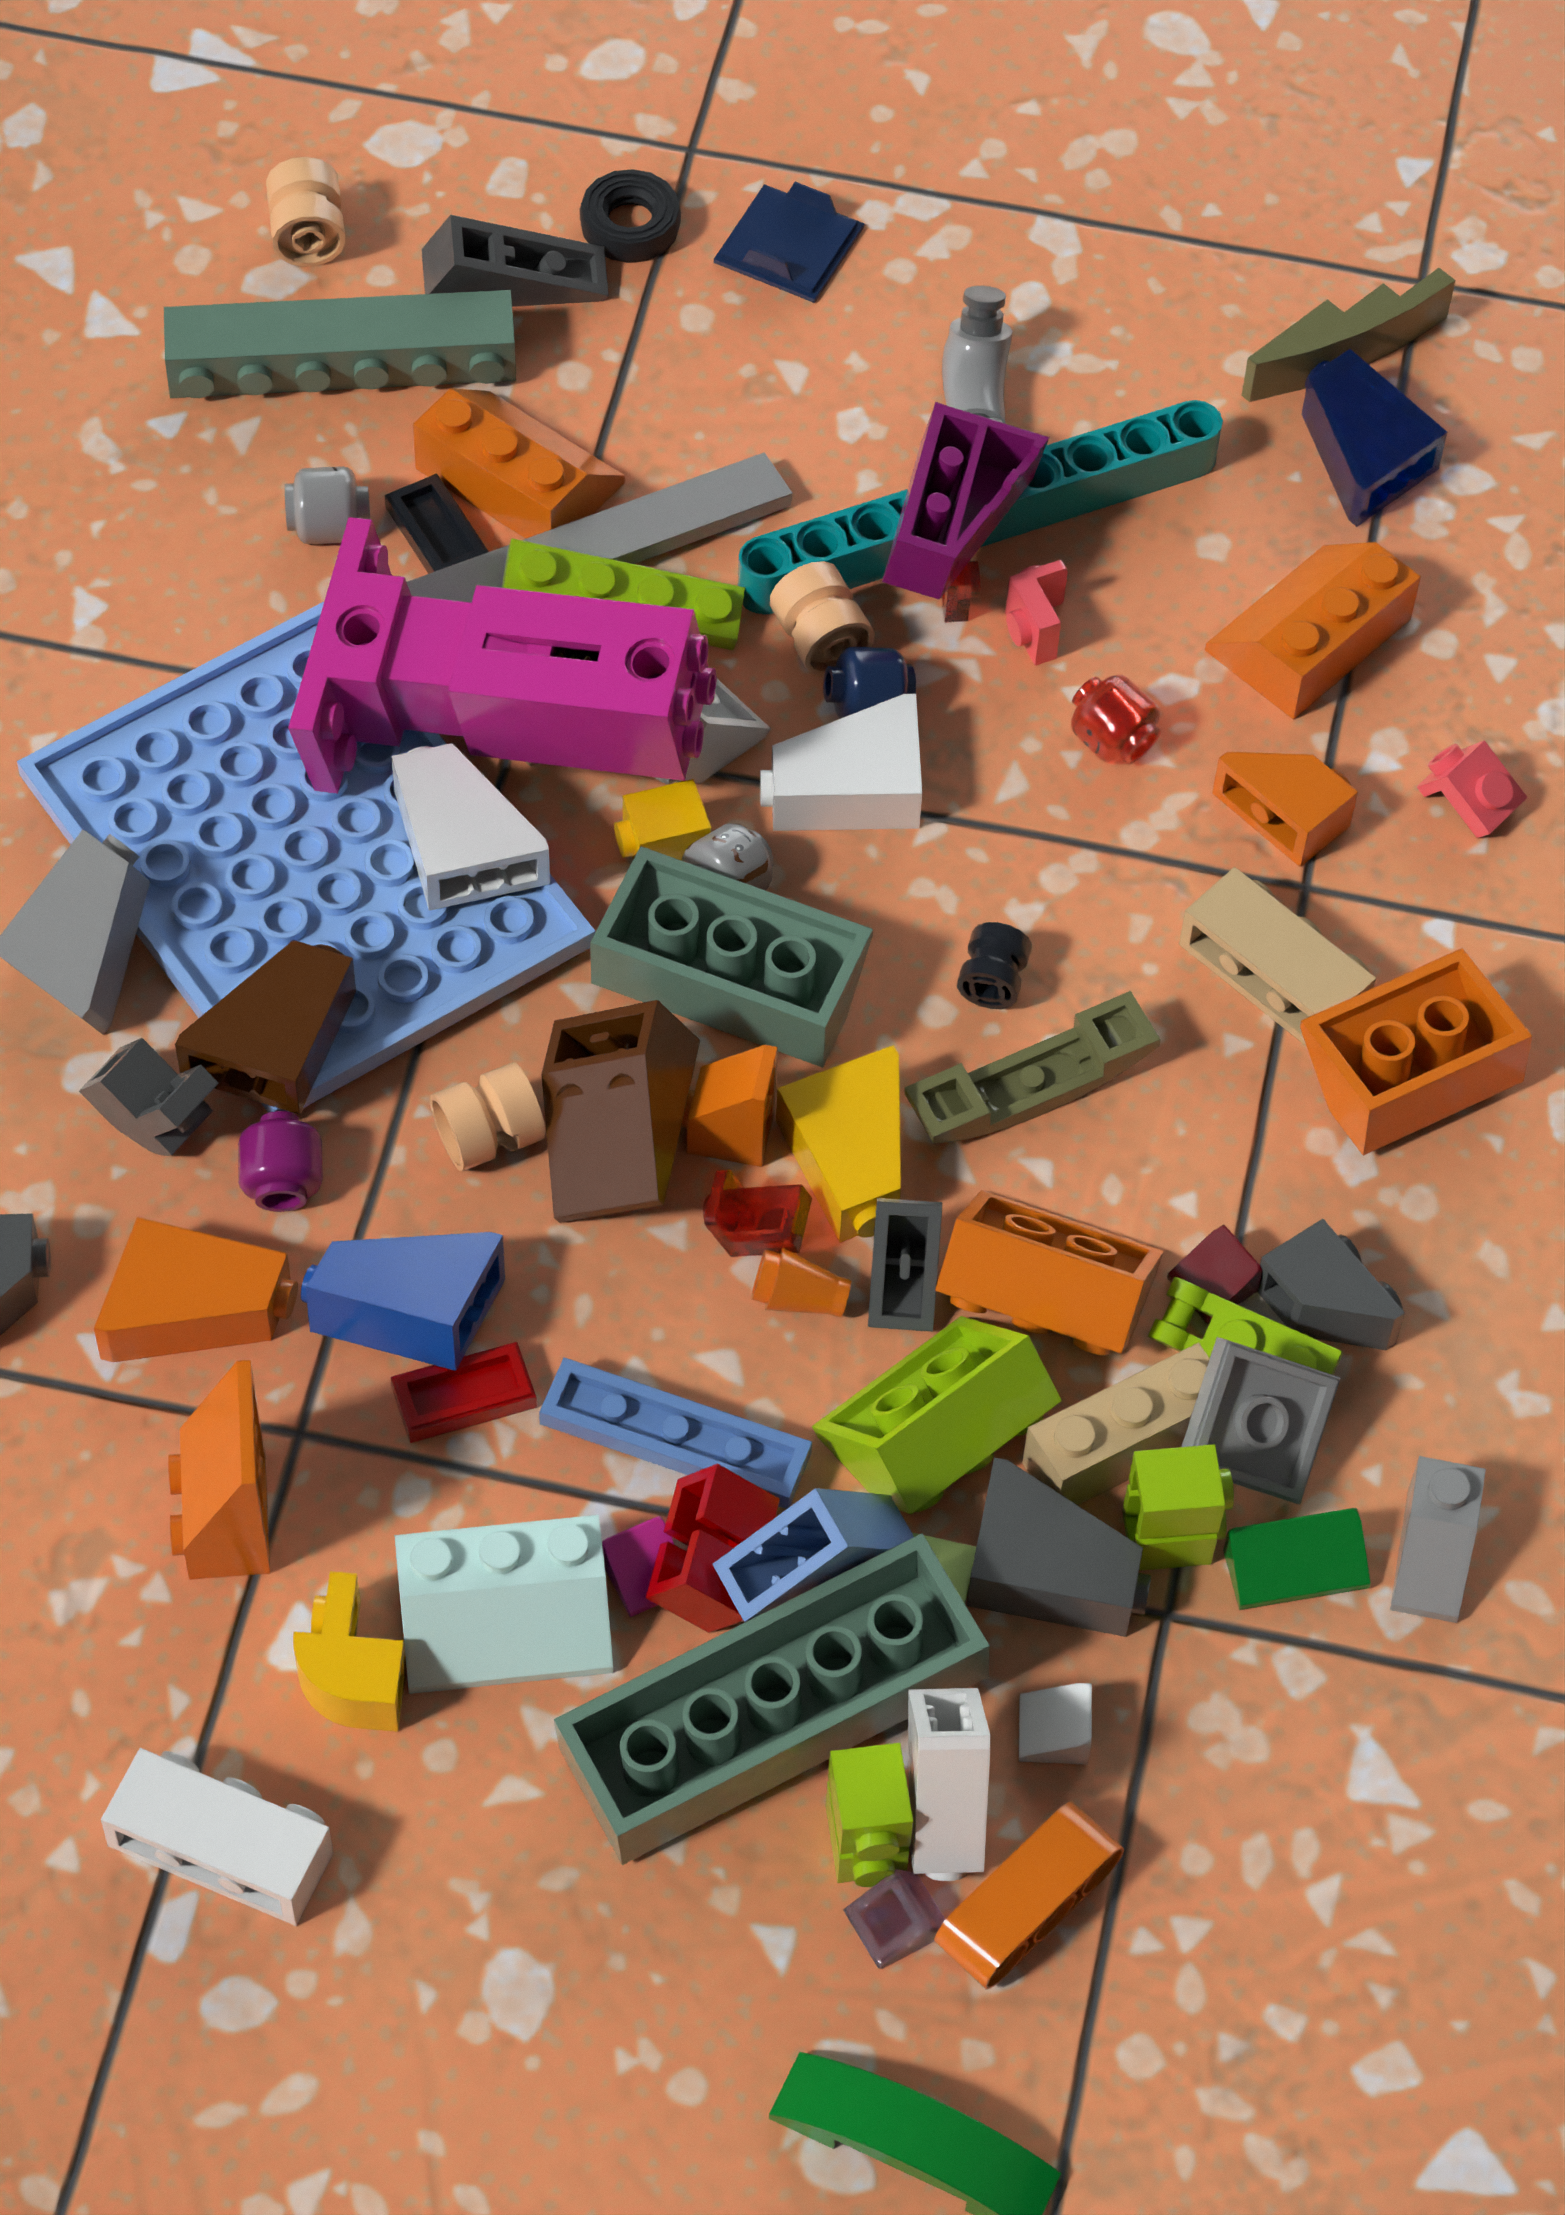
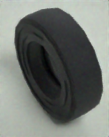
M629 169L613 171L597 178L586 189L580 206V222L583 236L588 243L604 246L605 257L629 263L647 261L664 253L676 240L681 224V211L677 193L667 181L651 172ZM633 204L648 209L652 217L648 223L642 226L624 227L613 223L609 218V214L620 205Z

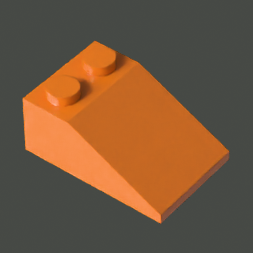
M240 1360L235 1362L181 1426L180 1454L168 1455L171 1495L182 1494V1514L170 1515L172 1555L185 1556L189 1580L271 1574L266 1453L251 1360Z

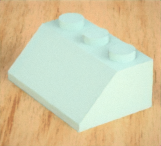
M599 1515L394 1535L409 1694L613 1673L607 1585Z

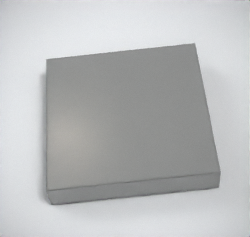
M1217 1337L1181 1447L1215 1444L1219 1469L1229 1468L1234 1484L1300 1505L1341 1378Z

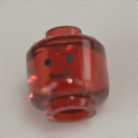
M1116 674L1104 680L1097 676L1093 677L1079 688L1072 699V703L1076 706L1071 718L1072 732L1100 760L1108 764L1124 761L1129 765L1136 762L1152 748L1161 734V729L1157 726L1160 719L1158 705L1130 678L1122 674Z

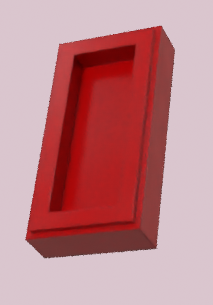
M518 1342L464 1356L456 1371L431 1365L391 1376L392 1391L410 1443L537 1408V1397Z

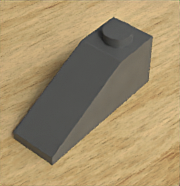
M450 215L421 249L425 294L511 290L512 307L604 301L609 296L604 246Z

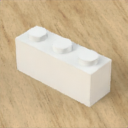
M139 1748L101 1818L108 1847L294 1926H297L333 1855L330 1828L312 1810L297 1804H288L286 1809L262 1799L260 1792L248 1783L231 1777L225 1778L223 1782L200 1773L199 1768L186 1757L170 1751H164L159 1756Z

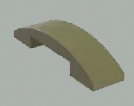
M1129 991L1075 1014L1074 1028L969 1073L960 1063L905 1087V1095L933 1143L970 1139L1026 1122L1091 1092L1145 1058L1160 1046L1161 1039L1136 998Z

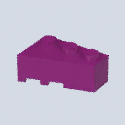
M935 402L919 447L882 582L940 600L1033 480L1049 437Z

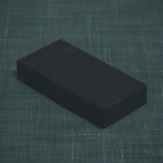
M437 473L385 495L387 511L428 574L489 552Z

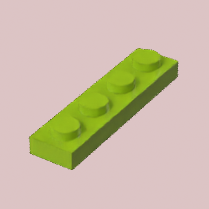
M513 538L508 547L502 588L694 609L700 635L707 636L708 645L733 650L738 640L745 587Z

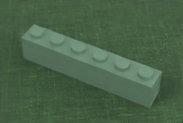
M511 290L164 307L165 365L170 398H203L206 396L245 394L262 395L265 393L320 392L324 390L378 389L403 386L431 387L443 384H489L502 381H516Z

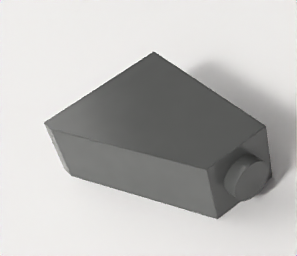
M994 1457L966 1606L1126 1637L1131 1613L1140 1615L1145 1613L1151 1575L1138 1573L1143 1550L1141 1546L1008 1460Z

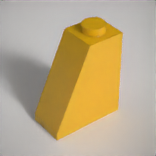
M894 1045L777 1088L776 1122L839 1243L856 1236L862 1238L874 1236L877 1198L900 1199L899 1053Z

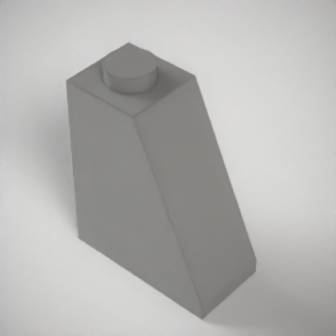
M83 829L0 935V957L104 1035L112 1024L150 881L133 867L139 856L121 841L109 834L102 843Z

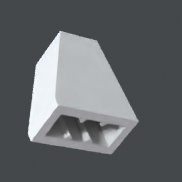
M902 694L772 745L771 770H760L761 807H772L773 831L919 829L922 779L916 694Z
M453 743L436 747H417L407 753L392 756L394 792L429 911L550 884L549 847L546 839Z
M908 1689L909 1798L913 1816L909 1852L914 1874H926L927 1877L938 1881H955L966 1877L967 1873L984 1872L990 1732L979 1689Z

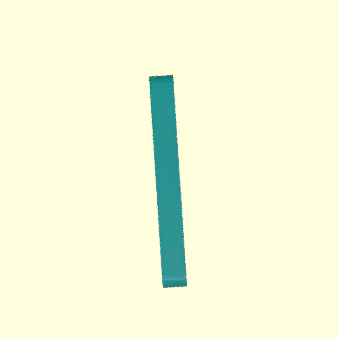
M1199 400L1185 401L1046 445L1033 480L981 547L1210 473L1216 464L1223 423L1221 413L1207 402ZM908 489L763 534L747 541L741 547L738 559V586L745 587L743 606L753 613L773 614L774 612L770 607V595L775 585L794 569L811 562L826 561L834 564L849 589L883 579Z

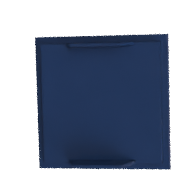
M794 182L788 193L764 184L715 256L714 263L815 303L863 230L864 223L837 213L830 195L801 183Z

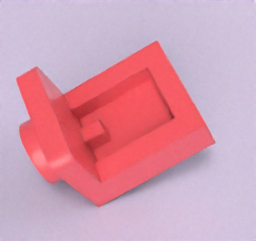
M1062 560L1043 566L1033 565L1023 569L1016 575L1009 576L1005 610L1008 631L1013 642L1018 647L1022 645L1025 647L1035 666L1057 659L1061 621L1053 607L1059 606L1064 602L1068 573Z
M1485 740L1463 749L1458 744H1453L1441 751L1427 765L1432 772L1417 786V789L1424 797L1442 791L1476 838L1490 834L1528 798Z

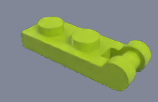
M1177 1277L1173 1278L1166 1294L1172 1299L1162 1320H1154L1147 1336L1178 1352L1200 1343L1209 1358L1211 1357L1216 1338L1219 1337L1334 1375L1343 1355V1352L1337 1348ZM1195 1310L1212 1317L1203 1339L1186 1332Z

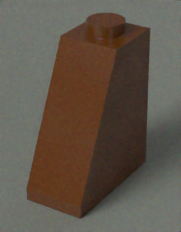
M292 940L179 1035L175 1047L180 1073L202 1065L218 1082L215 1089L300 1115L356 994L353 958L343 955L339 950L328 945L318 944L312 946Z

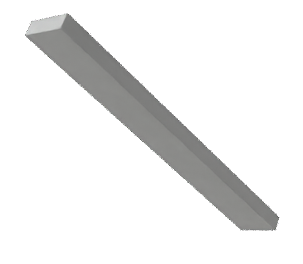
M764 452L526 538L523 541L635 564L790 507L793 493ZM509 545L408 581L407 585L411 596L472 603L476 585L502 588Z

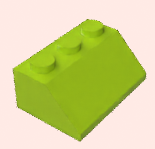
M960 1316L815 1423L812 1428L821 1442L869 1493L891 1495L900 1511L913 1514L936 1504L942 1498L943 1490L964 1474L973 1473L985 1467L993 1459V1452L1013 1437L1026 1434L1028 1427L1042 1421L1043 1415L1062 1400L1029 1335Z

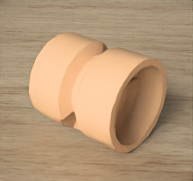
M311 157L291 158L279 163L270 171L266 179L274 252L283 261L302 267L319 266L332 261L342 252L346 244L337 172L330 164L321 159Z
M826 561L805 564L785 575L775 585L770 595V607L788 636L794 638V648L810 673L824 676L828 666H836V662L844 649L848 647H871L873 645L875 632L857 602L853 601V594L834 564Z
M516 1062L481 1074L478 1087L474 1088L467 1082H461L430 1095L431 1111L440 1138L453 1164L459 1171H465L495 1159L498 1146L502 1145L509 1151H515L545 1139V1123L536 1095L524 1071Z

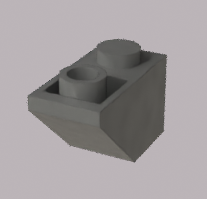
M1324 1219L1319 1220L1262 1256L1260 1262L1262 1276L1258 1293L1287 1327L1314 1339L1387 1350L1396 1344L1405 1315L1398 1295L1390 1285L1383 1281L1378 1282L1362 1264L1360 1254L1352 1241L1342 1234L1337 1235Z

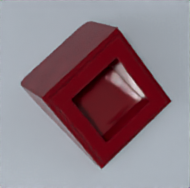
M1222 1225L1212 1231L1168 1273L1167 1278L1171 1283L1174 1277L1183 1279L1238 1305L1258 1292L1262 1268L1225 1225ZM1195 1310L1207 1324L1211 1322V1316Z

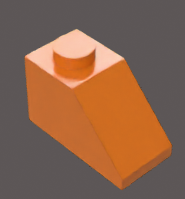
M1227 751L1218 759L1212 794L1295 864L1302 867L1350 827L1358 791L1352 787L1350 781L1343 773L1336 769H1330L1314 755Z
M762 1045L701 1066L695 1091L689 1090L681 1127L687 1128V1153L762 1167L775 1114L778 1047Z

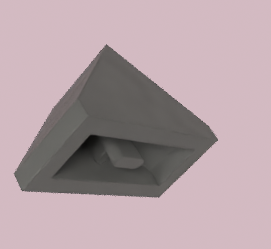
M877 1198L868 1327L933 1332L942 1202Z

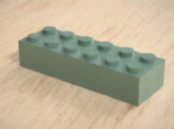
M923 1533L555 1718L554 1724L559 1749L621 1864L624 1865L830 1758V1751L850 1749L908 1719V1689L968 1688L988 1678L990 1645Z

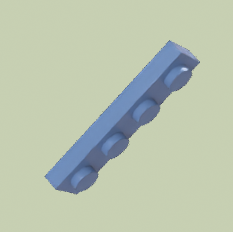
M565 1357L539 1411L540 1425L686 1475L718 1463L780 1499L778 1506L788 1509L792 1503L812 1453V1442Z

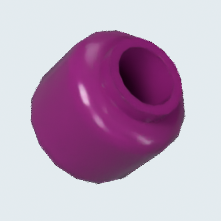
M274 1111L264 1114L260 1118V1122L251 1124L241 1133L238 1142V1183L244 1194L255 1200L258 1207L274 1212L293 1211L303 1207L307 1199L320 1190L323 1180L322 1139L313 1126L299 1121V1117L294 1113Z

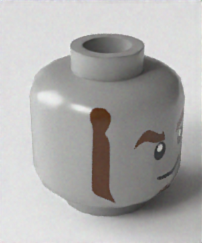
M728 823L690 844L682 857L684 862L765 891L772 881L773 855L771 848L759 833L749 830L740 824Z

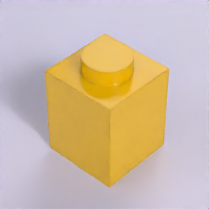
M694 779L622 795L623 820L614 823L616 841L622 858L632 856L634 859L640 846L682 861L683 854L690 844L711 833V825Z

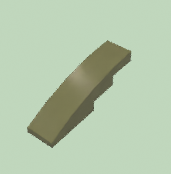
M1437 268L1401 296L1383 283L1345 312L1327 299L1248 357L1241 396L1247 401L1252 402L1302 390L1355 371L1404 347L1447 319L1456 280L1442 269Z

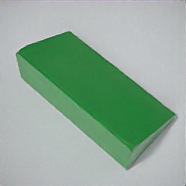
M1357 1508L1236 1527L1227 1532L1223 1552L1239 1610L1370 1588L1371 1582L1362 1522Z

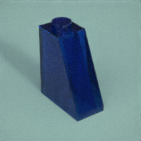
M1348 349L1331 362L1326 360L1319 363L1310 372L1305 382L1306 392L1301 415L1348 520L1358 527L1439 469L1448 432L1351 349Z

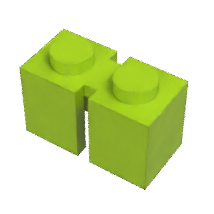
M1215 1444L1134 1451L1122 1514L1126 1537L1143 1548L1139 1571L1211 1565L1217 1539L1226 1538L1225 1510L1233 1509L1234 1506L1232 1475L1229 1468L1219 1469Z
M891 1743L830 1751L829 1781H827L825 1806L837 1883L855 1881V1884L860 1887H878L892 1882L896 1876L906 1875L913 1816L901 1744Z

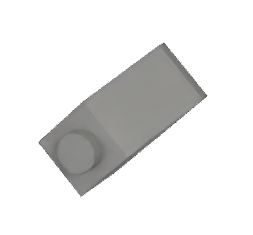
M1419 1456L1407 1492L1390 1610L1457 1623L1478 1528L1486 1469Z

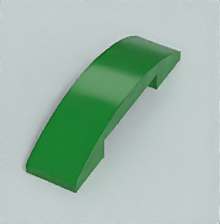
M799 2052L769 2113L770 2120L834 2149L838 2141L967 2202L965 2211L973 2215H1044L1061 2177V2173L1029 2150L985 2124L938 2100L866 2070L808 2053Z

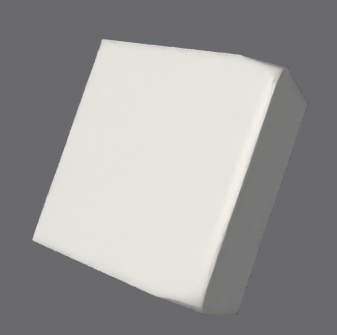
M1075 1683L1020 1694L1019 1762L1087 1765L1092 1738V1684Z

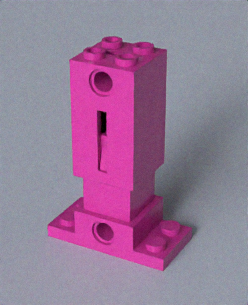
M348 517L288 729L314 791L338 794L344 771L350 772L354 766L357 751L356 741L400 747L404 730L463 736L469 753L473 756L685 781L690 758H698L702 750L704 727L702 721L699 720L703 705H711L714 700L717 676L715 668L708 667V638L706 635H700L694 609L476 585L472 603L411 596L405 577L393 576L388 565L387 547L381 545L373 521L371 519Z

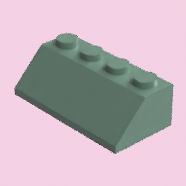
M640 846L590 942L591 984L641 1002L659 1000L671 1013L759 1045L778 1047V1052L823 1068L847 1019L873 936V929Z

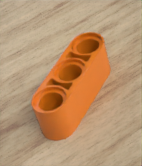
M1073 1801L1066 1803L1045 1821L947 1917L935 1935V1943L986 1990L991 1989L1005 1978L1110 1874L1121 1859L1124 1847Z

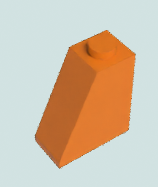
M137 1217L94 1326L100 1359L109 1362H120L272 1341L279 1319H289L298 1293V1282L291 1280L287 1253Z

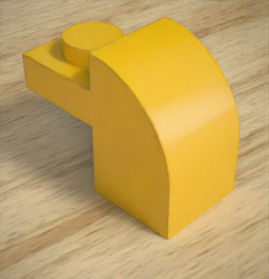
M330 1571L327 1595H315L311 1633L293 1632V1648L302 1692L318 1713L334 1723L358 1729L398 1732L407 1669L404 1641L356 1637L361 1605L357 1573Z

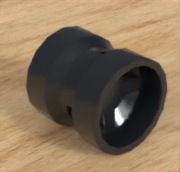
M986 922L977 925L972 931L967 952L971 959L962 965L957 980V989L960 994L968 1001L989 1009L1011 1007L1017 1001L1022 979L1018 972L1027 966L1031 954L1032 943L1029 937L1021 930L999 922Z

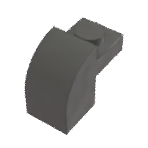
M140 1038L120 1047L79 1092L118 1131L150 1152L170 1156L213 1112L204 1101V1098L218 1085V1082L202 1065L177 1074L143 1038Z

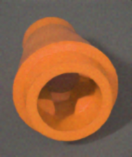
M783 1247L780 1253L765 1249L757 1270L751 1300L765 1303V1310L829 1314L841 1318L847 1304L852 1280L839 1277Z

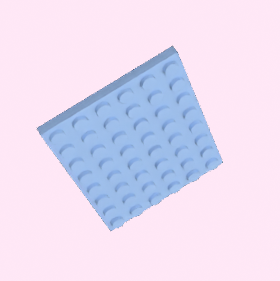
M324 602L17 761L20 777L70 845L84 829L102 843L111 834L139 856L133 867L146 877L150 884L136 934L198 1018L292 940L312 946L318 944L328 945L339 950L343 955L353 958L356 994L303 1108L589 949L590 942L596 932L551 874L549 885L429 911L394 792L392 756L407 753L417 747L445 745V741L438 733L404 730L400 747L356 741L357 751L354 766L350 772L344 771L338 794L314 791L288 726ZM261 1103L268 1113L286 1111Z

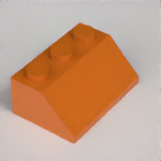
M450 388L413 423L416 469L428 477L437 473L448 490L524 538H529L593 515L625 483V475L490 391Z
M1377 542L1323 545L1206 643L1205 651L1294 720L1411 620L1421 576Z
M1463 948L1301 1020L1300 1026L1328 1109L1363 1156L1524 1082L1532 1041L1531 1033Z
M981 1190L956 1218L935 1291L951 1296L950 1302L954 1306L969 1312L986 1313L990 1309L1011 1316L1012 1324L1022 1330L1035 1334H1047L1049 1330L1073 1337V1344L1084 1351L1097 1355H1109L1111 1351L1122 1354L1133 1336L1164 1251Z

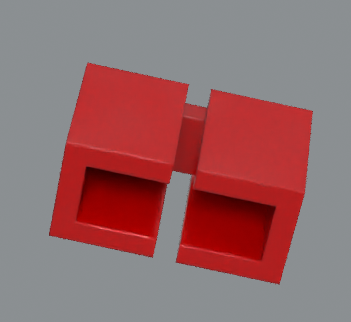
M718 1463L679 1478L663 1532L687 1545L688 1549L685 1551L669 1541L660 1544L646 1599L708 1633L742 1622L741 1615L712 1564L776 1517L780 1499Z

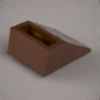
M659 1000L554 1021L541 1076L554 1219L559 1223L664 1205L700 1039Z

